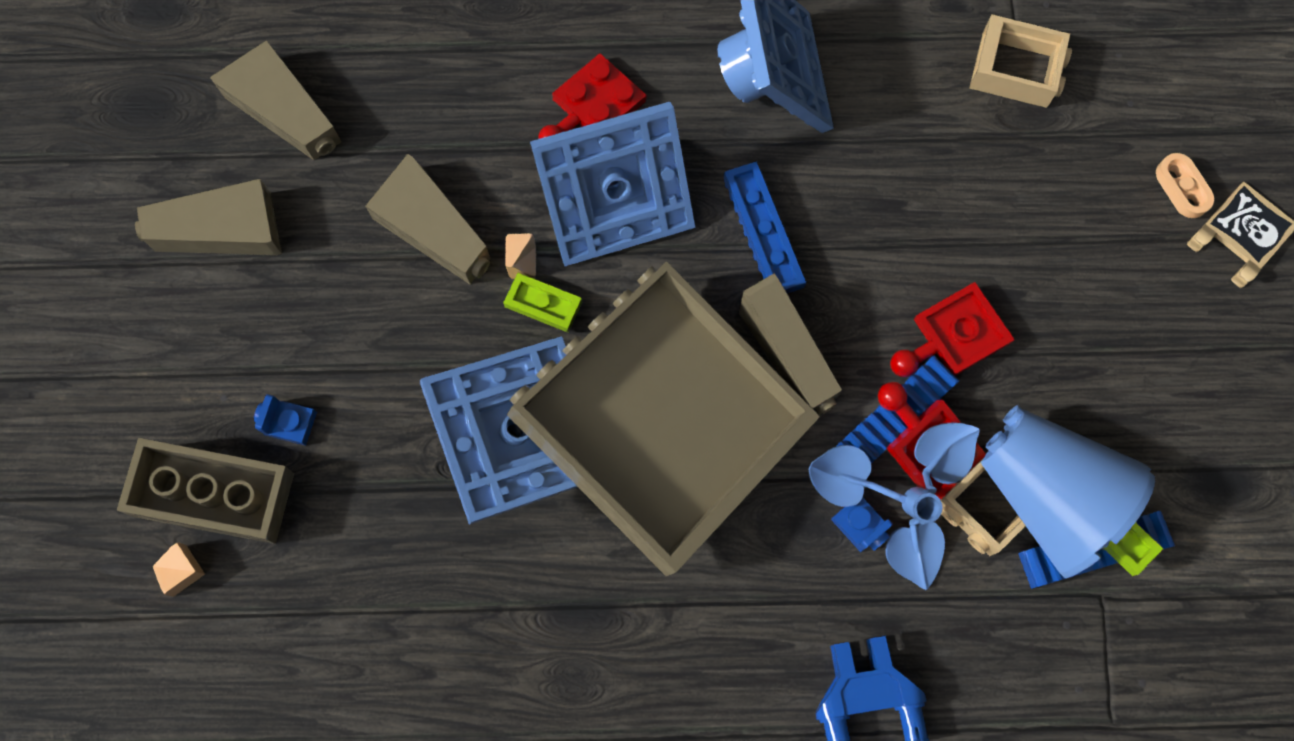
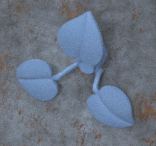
M952 422L933 426L920 436L915 446L914 455L919 463L926 466L922 472L925 489L913 487L903 495L866 480L871 473V462L864 451L851 445L834 447L811 462L809 467L810 479L818 493L827 501L837 506L849 507L857 505L863 498L864 487L873 489L901 502L903 510L913 519L909 522L910 527H899L892 532L886 544V558L890 566L898 574L914 582L922 589L927 590L939 571L945 549L944 534L941 528L934 522L940 517L943 506L940 498L935 495L937 489L932 485L930 473L934 480L942 484H952L962 480L973 465L976 442L980 430L969 424Z

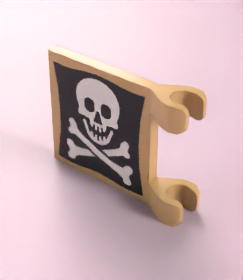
M1243 181L1202 228L1187 242V245L1195 252H1198L1213 237L1218 239L1246 262L1231 278L1234 284L1243 288L1258 275L1261 268L1293 233L1294 221Z

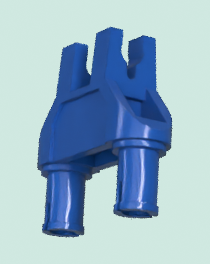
M886 636L866 640L871 671L856 673L849 642L830 646L835 678L815 713L816 719L820 723H824L827 741H850L846 719H850L849 715L893 707L895 711L899 710L905 741H929L921 708L925 706L924 702H927L926 696L921 689L892 666Z

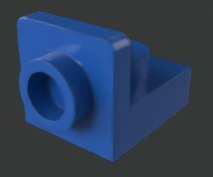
M266 394L263 403L261 402L257 406L254 414L255 429L265 436L306 446L317 412L311 408L280 401L275 396Z
M864 498L857 505L844 507L831 519L860 552L868 546L873 551L880 547L890 538L886 530L893 525L889 519L884 521Z

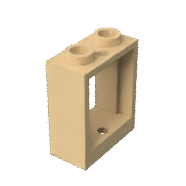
M991 14L982 33L969 88L1047 108L1054 96L1060 97L1065 85L1066 77L1061 76L1062 69L1067 67L1072 54V48H1067L1070 34ZM998 43L1050 56L1044 84L992 71Z
M980 461L941 499L943 506L941 514L951 525L955 527L959 525L969 535L967 538L969 543L982 554L986 552L989 556L1000 552L1025 527V524L1017 515L993 538L955 500L985 471Z

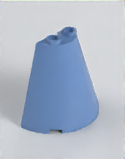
M1016 405L1003 419V422L1006 424L1003 428L1005 432H997L986 444V448L989 451L981 461V464L1058 572L1064 578H1069L1097 562L1101 558V555L1097 553L1099 549L1106 548L1110 541L1117 544L1131 529L1150 500L1155 486V476L1144 463Z

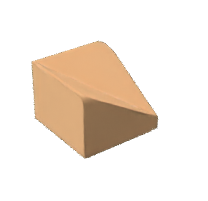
M507 234L505 266L511 279H515L517 273L530 278H535L536 244L533 234Z
M179 542L171 546L153 566L161 590L165 595L173 597L205 575L187 545Z

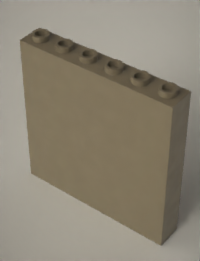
M666 261L658 270L651 266L637 280L641 286L633 293L629 289L625 290L613 302L616 309L609 316L604 312L597 316L588 326L592 332L583 340L576 336L562 350L566 356L559 363L556 364L553 360L549 361L537 373L536 376L540 380L531 389L526 384L520 388L510 399L514 405L509 410L507 416L665 576L676 573L820 416Z

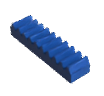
M757 161L725 171V188L729 190L730 200H733L735 213H738L739 223L743 225L744 235L748 238L749 248L753 250V258L757 260L759 273H762L763 279L775 273L787 294L804 288L806 285L805 278Z
M933 356L902 386L907 391V403L919 417L936 400H940L959 380ZM879 405L874 412L850 432L845 439L838 443L837 446L851 445L861 449L868 456L872 464L908 427L895 411H888Z
M1161 511L1143 515L1137 519L1136 523L1163 549L1175 546ZM1041 546L1018 553L1031 589L1066 579L1058 572ZM1104 548L1099 549L1097 553L1101 555V558L1076 575L1118 562Z

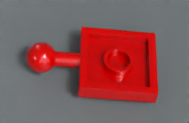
M599 53L552 93L553 101L569 115L557 125L544 126L539 132L538 139L572 130L578 124L583 127L635 112L646 102V94Z
M974 282L916 315L913 320L928 342L913 351L907 349L897 351L891 358L890 366L897 376L903 378L910 377L918 370L919 363L937 354L943 365L956 376L1008 346L1015 339Z
M888 382L879 389V404L888 411H895L908 428L887 447V450L917 487L925 489L922 472L926 466L919 463L914 455L918 439L933 426L943 423L961 422L944 400H936L918 417L907 403L908 395L906 389L897 382ZM977 442L975 458L970 471L986 455ZM930 473L932 485L937 489L935 495L941 500L957 483L942 484L934 480Z

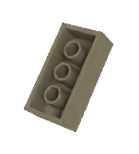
M138 438L117 511L131 517L276 544L294 473L283 465Z

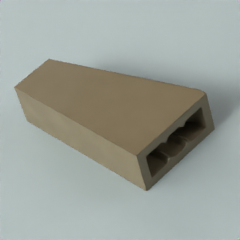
M267 41L210 77L225 99L311 159L316 160L320 156L331 153L336 145L341 143L332 124Z
M407 154L367 203L366 208L374 221L468 284H471L476 277H482L490 265L488 249L417 161Z
M261 179L137 207L139 221L135 222L137 236L155 252L250 255L282 254L271 193Z
M775 273L743 292L739 315L780 377L819 416L837 406L835 400L840 395L842 389Z

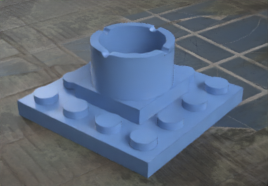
M740 0L742 10L739 13L740 19L746 29L721 40L717 49L718 58L721 59L719 63L721 72L731 92L739 100L742 99L744 103L752 102L766 95L776 104L781 105L792 115L797 116L819 132L824 133L834 129L809 11L796 0Z
M671 102L530 142L564 266L695 228L676 117Z
M562 336L420 380L424 397L469 525L577 488L575 483L507 416L509 410L514 405L510 401L511 397L525 384L531 389L540 380L536 376L537 373L549 361L553 360L557 364L566 356L562 351L566 347ZM508 431H513V432H515L516 435H517V438L511 436V435L508 433Z

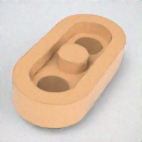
M1173 153L1166 156L1157 166V180L1180 214L1188 218H1198L1213 206L1214 194L1188 156ZM1169 171L1174 172L1177 178L1172 177ZM1187 199L1192 200L1195 206L1190 204Z

